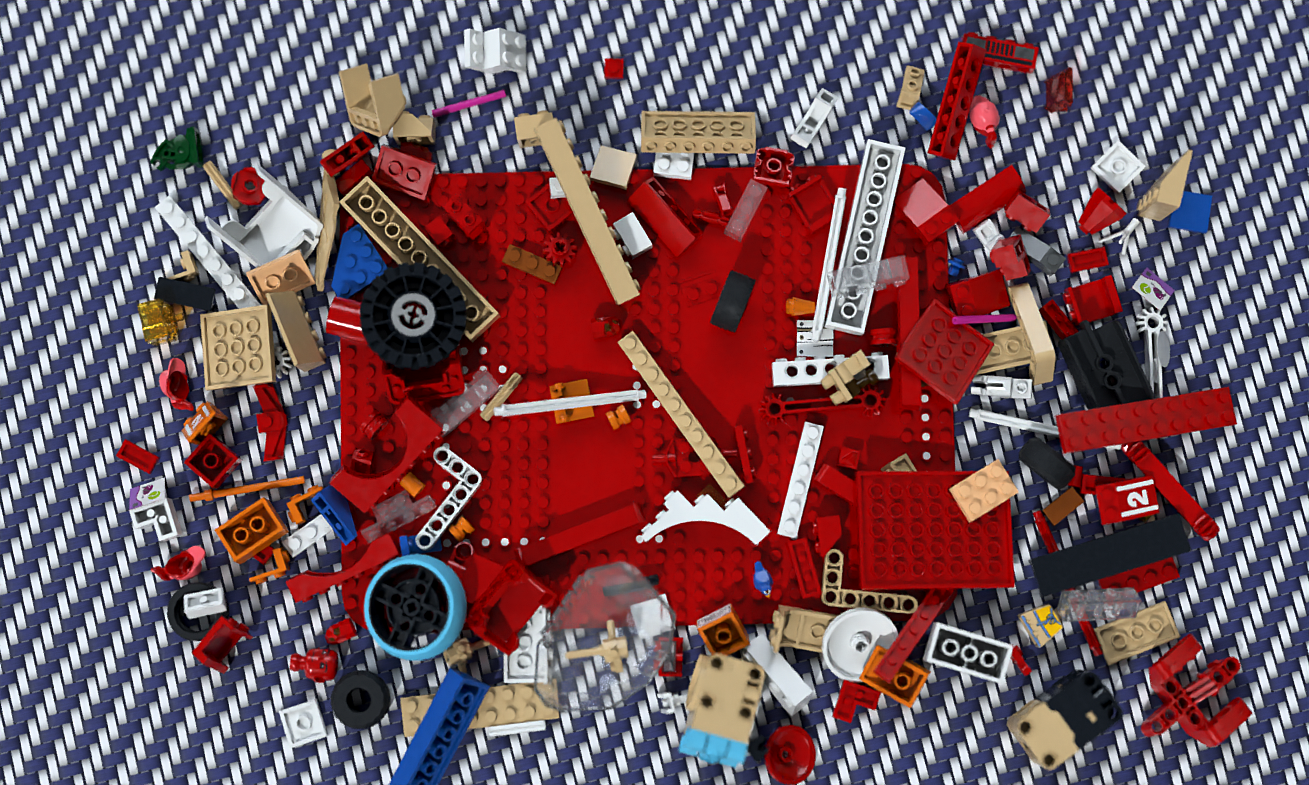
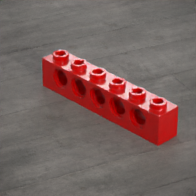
M958 42L928 148V154L953 161L956 160L986 49L975 44Z

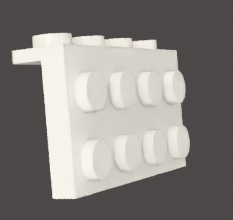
M540 606L517 634L520 643L518 649L510 656L504 653V683L546 684L547 679H551V668H547V660L551 659V648H547V641L551 639V629H547V621L551 619L550 609Z

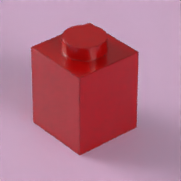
M440 216L424 227L439 248H446L453 242L455 236Z

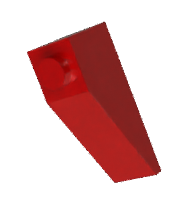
M361 132L322 159L320 164L330 177H333L367 155L375 146L366 134Z

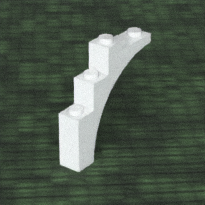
M672 490L664 498L666 500L664 505L669 510L667 512L662 510L655 517L657 521L653 525L650 523L641 530L644 533L641 537L647 542L662 530L689 521H711L724 524L741 532L756 545L770 531L739 498L736 500L734 498L730 499L724 505L727 509L723 510L708 494L706 496L702 494L694 501L697 505L693 507L678 490L675 493Z

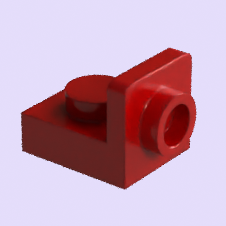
M365 449L354 450L351 469L356 472L370 474L374 453Z

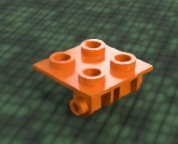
M587 379L563 384L557 383L549 386L552 399L590 395ZM592 406L554 410L557 424L594 417Z

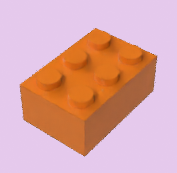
M263 497L215 529V532L234 562L242 564L287 534L289 530L271 502Z

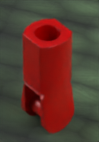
M724 182L716 187L712 185L721 215L723 217L732 215L734 210Z

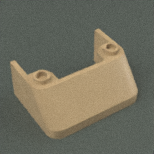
M367 63L339 71L346 107L353 127L378 137L387 135L407 104L406 97L402 92L399 74L396 73L371 81Z

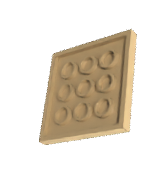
M270 305L200 314L205 390L211 391L276 382Z

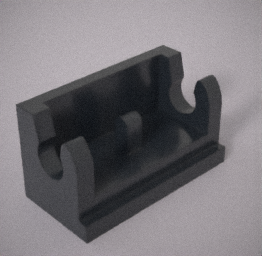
M762 734L747 746L748 753L757 764L761 763V760L770 750V747H767L762 751L764 746L760 747V745L766 741Z

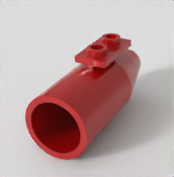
M335 296L327 316L326 333L367 343L360 324L359 312L362 302ZM407 304L402 309L406 310L410 306ZM413 314L409 315V325L405 322L404 317L399 318L401 324L406 328L418 329L422 327L420 324L413 326V320H411Z

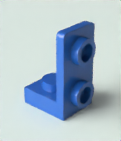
M417 535L399 537L402 556L442 550L441 537L430 550H422L417 546ZM422 537L420 544L428 546L430 544V537Z

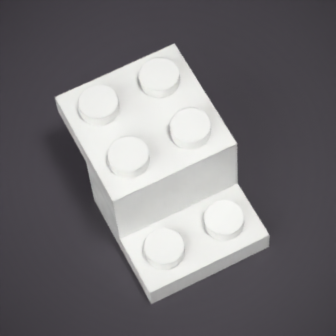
M502 28L486 32L473 29L464 30L466 68L489 74L506 70L518 73L526 72V35Z

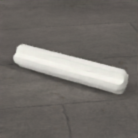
M546 721L488 727L489 736L493 737L542 731L546 729Z

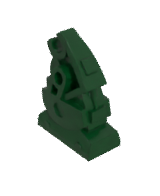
M193 126L187 128L186 135H176L170 141L165 139L155 150L150 163L155 166L160 161V165L156 167L160 172L165 168L171 170L187 169L193 165L203 168L204 160L200 131Z

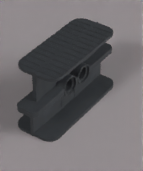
M1084 320L1079 323L1081 331L1058 341L1060 352L1088 410L1154 399L1152 387L1144 374V370L1136 357V353L1127 338L1128 336L1122 324L1118 320L1111 321L1095 330H1092L1089 322ZM1101 358L1106 361L1105 368H1101L1099 365ZM1109 376H1112L1115 381L1112 386L1107 382Z

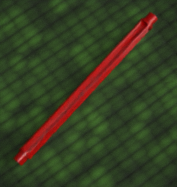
M1041 510L1034 512L1035 523L1048 553L1058 551L1059 549L1045 516L1043 517ZM1076 588L1065 590L1090 650H1092L1094 656L1103 654L1100 648L1101 645Z

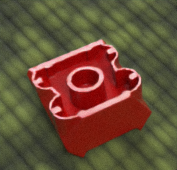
M765 147L759 149L756 153L752 180L757 183L778 187L790 186L794 155L787 150Z

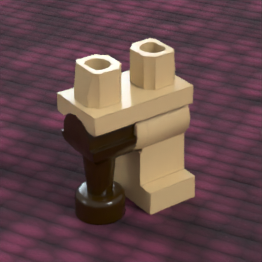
M862 350L830 370L820 381L825 390L833 385L837 389V392L830 396L835 405L842 402L846 403L856 397L860 390L869 383L874 385L879 382L873 369L867 370L865 377L859 380L855 379L854 375L870 365Z

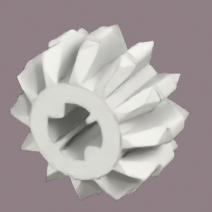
M280 346L277 350L274 348L275 361L276 358L280 361L279 365L276 364L275 367L276 375L279 379L282 378V372L286 375L289 374L286 367L292 368V365L287 363L292 361L291 357H287L289 352L287 350L282 352V347Z

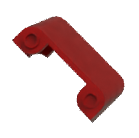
M459 344L455 352L453 351L450 354L449 358L429 369L421 368L417 371H410V369L404 368L402 370L383 361L382 376L389 401L399 405L408 394L417 402L461 395L465 390L461 344Z
M513 559L506 564L469 610L466 621L476 635L510 656L519 647L520 643L517 634L540 606L545 608L552 606L559 595L526 567Z

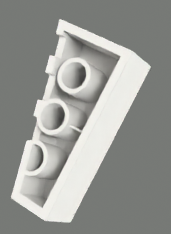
M762 633L753 639L750 645L744 647L742 652L744 660L759 665L764 669V683L790 717L794 716L809 703L813 691L779 652H773V647L770 646V642Z

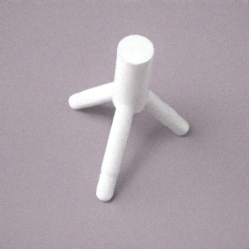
M1133 218L1124 230L1099 239L1098 242L1102 243L1123 235L1119 240V244H1122L1124 241L1122 255H1125L1129 236L1140 223L1139 220Z

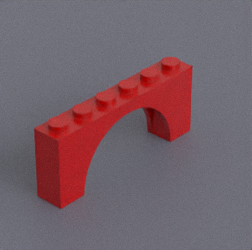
M409 394L395 408V414L404 424L408 437L407 449L400 461L390 469L375 474L356 472L343 464L330 479L329 484L364 513L368 509L373 510L378 504L377 500L381 495L385 497L391 490L390 486L394 482L398 483L404 476L403 472L407 468L411 469L417 462L416 458L420 454L424 455L431 447L429 444L433 440L437 441L444 433L442 431L443 424Z

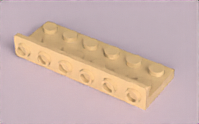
M642 111L641 152L755 153V112Z

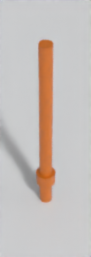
M299 476L220 490L208 489L201 493L189 494L190 502L200 500L212 501L218 497L304 484L305 477Z

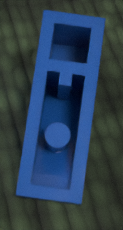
M331 484L319 491L311 501L345 546L357 537V532L347 498Z

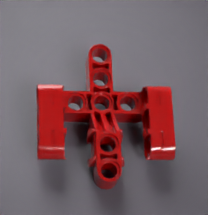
M1192 633L1182 638L1148 668L1151 688L1163 704L1141 724L1142 733L1147 737L1158 736L1165 733L1173 724L1178 722L1189 736L1207 747H1214L1223 742L1253 712L1242 698L1237 697L1208 721L1196 704L1210 695L1212 697L1215 696L1219 689L1233 680L1232 677L1241 668L1239 660L1233 656L1214 660L1206 665L1208 668L1203 673L1196 674L1198 679L1183 688L1173 675L1182 671V667L1187 662L1196 658L1195 655L1203 647Z

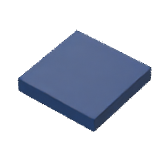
M1183 191L1180 207L1169 216L1168 228L1206 234L1212 196Z

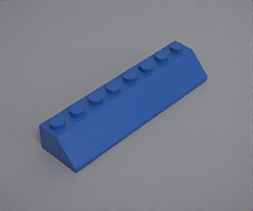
M449 668L389 785H439L490 686L462 671Z

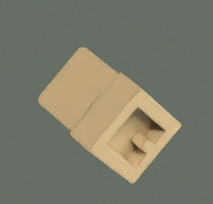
M906 66L902 89L896 107L910 110L918 102L925 70Z
M187 250L181 253L182 259H180L183 269H187V271L171 276L168 279L189 282L200 274L193 254Z

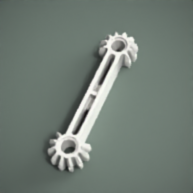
M1150 307L1148 311L1146 309L1141 310L1142 315L1138 314L1136 316L1139 321L1135 322V326H1140L1137 333L1144 332L1145 375L1153 392L1155 383V399L1163 398L1162 365L1157 353V339L1161 331H1167L1164 326L1168 325L1169 322L1163 321L1166 314L1159 315L1161 310L1157 309L1154 311V308ZM1148 319L1154 320L1155 328H1151L1148 325ZM1152 336H1153V357H1152Z

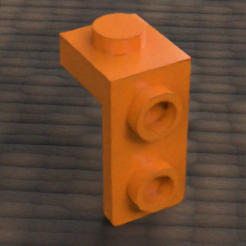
M318 485L307 489L308 493L302 496L297 494L290 498L291 501L286 504L290 510L288 516L292 523L295 522L300 525L306 522L298 504L314 497L319 491L324 489L323 486L318 487Z
M284 548L272 550L278 569L251 577L249 581L256 582L257 585L267 582V578L274 576V578L285 576V572L290 570L288 564L290 557L287 550L284 551Z

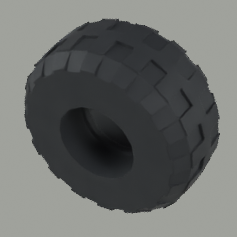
M1037 437L1029 439L1019 451L1018 458L1028 468L1058 490L1065 488L1075 476L1076 468L1056 450Z
M357 670L347 673L337 681L331 693V708L335 717L343 725L353 729H366L376 725L384 718L390 705L388 686L380 676L371 671ZM356 688L367 690L371 696V705L366 711H358L351 705L350 697Z

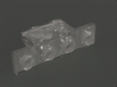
M404 490L376 505L373 512L377 523L362 530L361 533L367 542L370 543L376 537L391 530L395 531L400 526L412 522L423 514L429 513L437 506L430 495L413 503L409 493Z

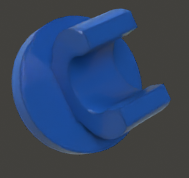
M956 257L947 261L951 263L948 273L952 276L957 277L960 268H966L963 265L964 261Z

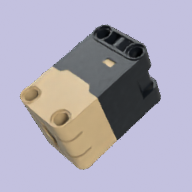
M1075 669L1010 716L1007 720V727L1029 758L1035 764L1050 770L1059 766L1120 721L1123 711L1112 693L1094 672ZM1113 708H1115V710H1116V715H1115L1113 718H1111V717L1114 715V713H1115V712H1114V709H1113Z

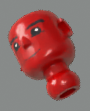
M318 647L308 650L306 656L294 653L290 657V670L293 672L304 670L305 676L316 683L331 681L337 675L338 654L334 650L320 649Z

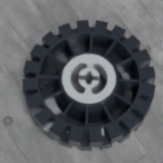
M416 262L415 265H408V263L398 264L396 268L390 267L384 270L380 277L377 275L363 295L359 312L362 333L372 352L377 354L385 363H390L395 368L402 370L404 368L410 369V371H417L421 368L429 369L449 358L463 338L467 318L465 300L462 298L459 287L453 283V279L447 274H442L440 269L434 266L426 267L424 263ZM407 304H419L427 311V315H423L420 308L417 307L416 310L417 317L413 320V326L424 323L422 327L409 329L401 324L400 317H404L405 322L408 325L410 324L409 315L413 314L414 306H410L406 310L402 309Z

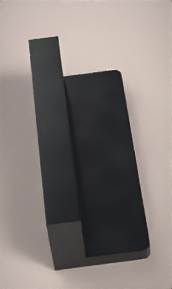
M159 277L154 299L214 312L216 305L213 304L216 290L210 287Z

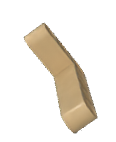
M1029 283L1009 286V298L1031 354L1029 376L1033 380L1032 385L1052 382L1055 352Z
M832 549L825 555L821 588V600L825 605L848 608H872L878 611L913 613L916 611L918 603L912 596L841 589L843 554L837 549ZM832 552L839 556V560L835 564L829 561V555ZM830 572H834L837 575V580L834 583H830L827 580V575ZM829 591L835 594V600L831 603L825 599V595ZM848 593L853 594L855 597L852 604L845 602V596ZM867 595H871L874 599V603L871 606H867L864 603ZM887 597L893 600L891 608L884 606V599ZM906 599L912 601L913 606L910 610H906L903 607V602Z

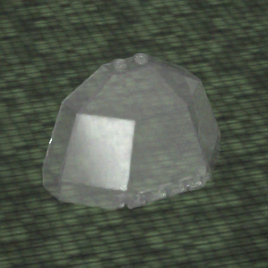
M624 562L588 569L584 577L579 575L572 585L574 591H568L561 602L563 607L558 606L551 616L550 620L553 623L548 621L541 631L543 638L536 645L534 692L546 707L560 712L611 710L649 685L670 655L676 614L635 567ZM609 620L614 621L616 638L626 636L629 657L622 658L624 672L621 673L611 672L610 663H605V657H601V655L567 659L565 657V653L568 651L595 648L602 645V640L608 639L606 622Z

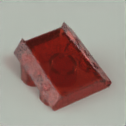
M1071 67L1060 71L1044 81L1046 84V107L1044 109L1050 113L1067 112L1068 107L1072 106L1073 73Z

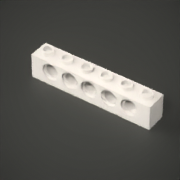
M883 352L871 353V356H865L873 365V371L876 373L879 381L890 378L888 355H883ZM834 355L833 359H825V356H815L814 360H806V357L795 358V361H787V358L775 359L776 362L771 364L773 387L821 384L820 381L827 375L825 371L826 365H833L835 368L848 358H845V355ZM813 366L816 369V374L808 375L806 367ZM794 367L797 375L794 377L789 376L786 372L787 368ZM864 369L854 375L855 379L859 380L865 377L866 370Z

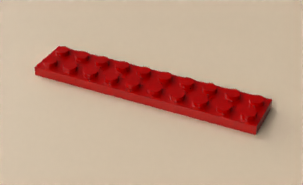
M1229 387L1055 416L1063 454L1237 424Z

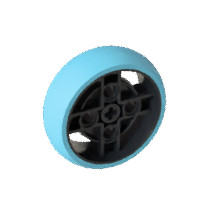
M422 554L402 556L384 565L369 584L364 602L366 624L377 644L389 654L411 661L426 660L448 649L459 636L465 623L467 612L465 591L455 572L442 561ZM420 568L416 578L407 579L397 586L391 584L405 570ZM439 582L442 584L447 596L448 611L444 610V600L437 588ZM422 585L426 587L424 594L421 592ZM398 595L401 596V602H400V603L397 602V596H398ZM384 604L387 605V615L394 627L392 632L385 619ZM431 611H433L435 615L433 620H431L429 616ZM407 620L410 623V628L408 630L405 627V623ZM434 629L440 631L437 637L430 643L419 647L411 646L415 637L426 635Z

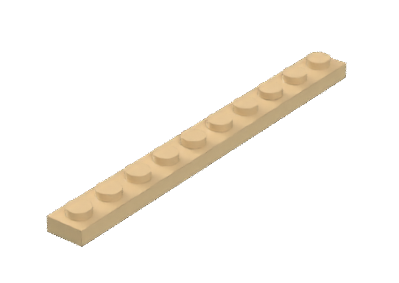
M630 332L618 341L620 347L728 498L744 488L745 485L635 332Z

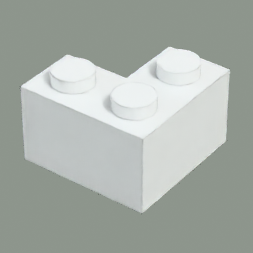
M170 498L129 510L134 528L144 529L154 525L159 541L165 542L183 536L173 501Z

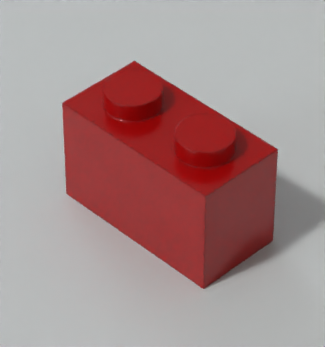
M1019 189L1004 207L1006 217L1014 222L1017 220L1029 232L1034 231L1037 233L1050 216L1048 208Z

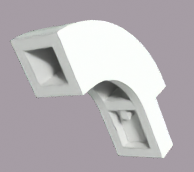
M822 88L790 139L807 148L825 122L838 97Z

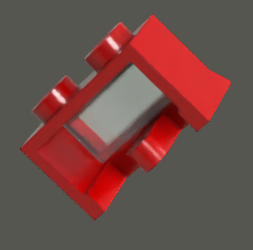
M660 637V641H656L655 652H659V660H655V672H659V676L682 677L683 637Z

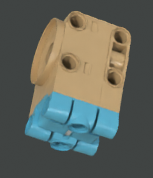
M700 654L687 694L685 709L689 710V715L680 742L679 752L692 756H697L698 753V757L702 761L709 763L718 762L734 768L737 767L738 763L743 764L765 677L764 669L761 666L721 654H714L711 657Z

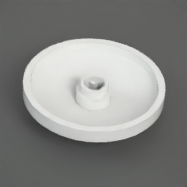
M872 608L850 609L838 615L828 625L822 639V654L827 666L836 676L850 682H863L859 680V677L876 646L879 645L889 649L899 634L893 622L884 613Z

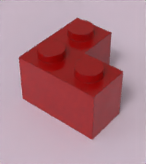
M1021 234L998 240L991 249V261L995 263L996 268H1000L1001 275L1005 277L1006 281L1028 276L1031 272Z

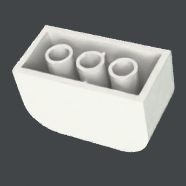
M933 622L923 660L1003 684L1013 645Z

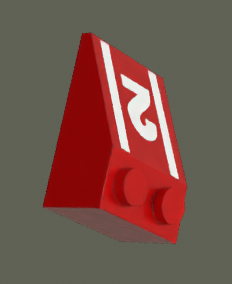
M1153 475L1094 485L1102 525L1160 513Z

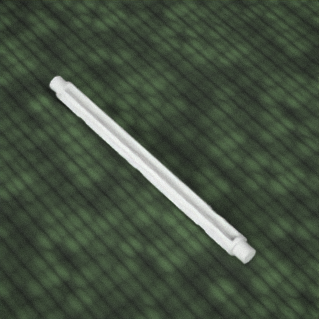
M838 188L837 195H835L813 328L811 330L813 332L811 339L820 341L821 333H823L842 217L847 198L845 197L847 189Z
M635 389L501 405V407H494V416L502 415L505 417L639 401V399L646 398V391Z
M970 409L969 417L976 418V420L1060 438L1057 426L981 409ZM1121 444L1108 446L1105 448H1109L1111 450L1112 448L1120 450Z

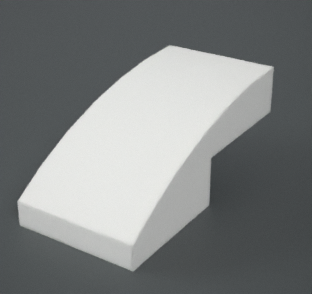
M988 218L973 229L989 253L998 240L1004 239V236L998 232L992 221Z

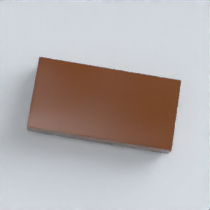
M1070 487L1045 507L1042 512L1052 525L1055 526L1080 506L1084 500L1073 487Z

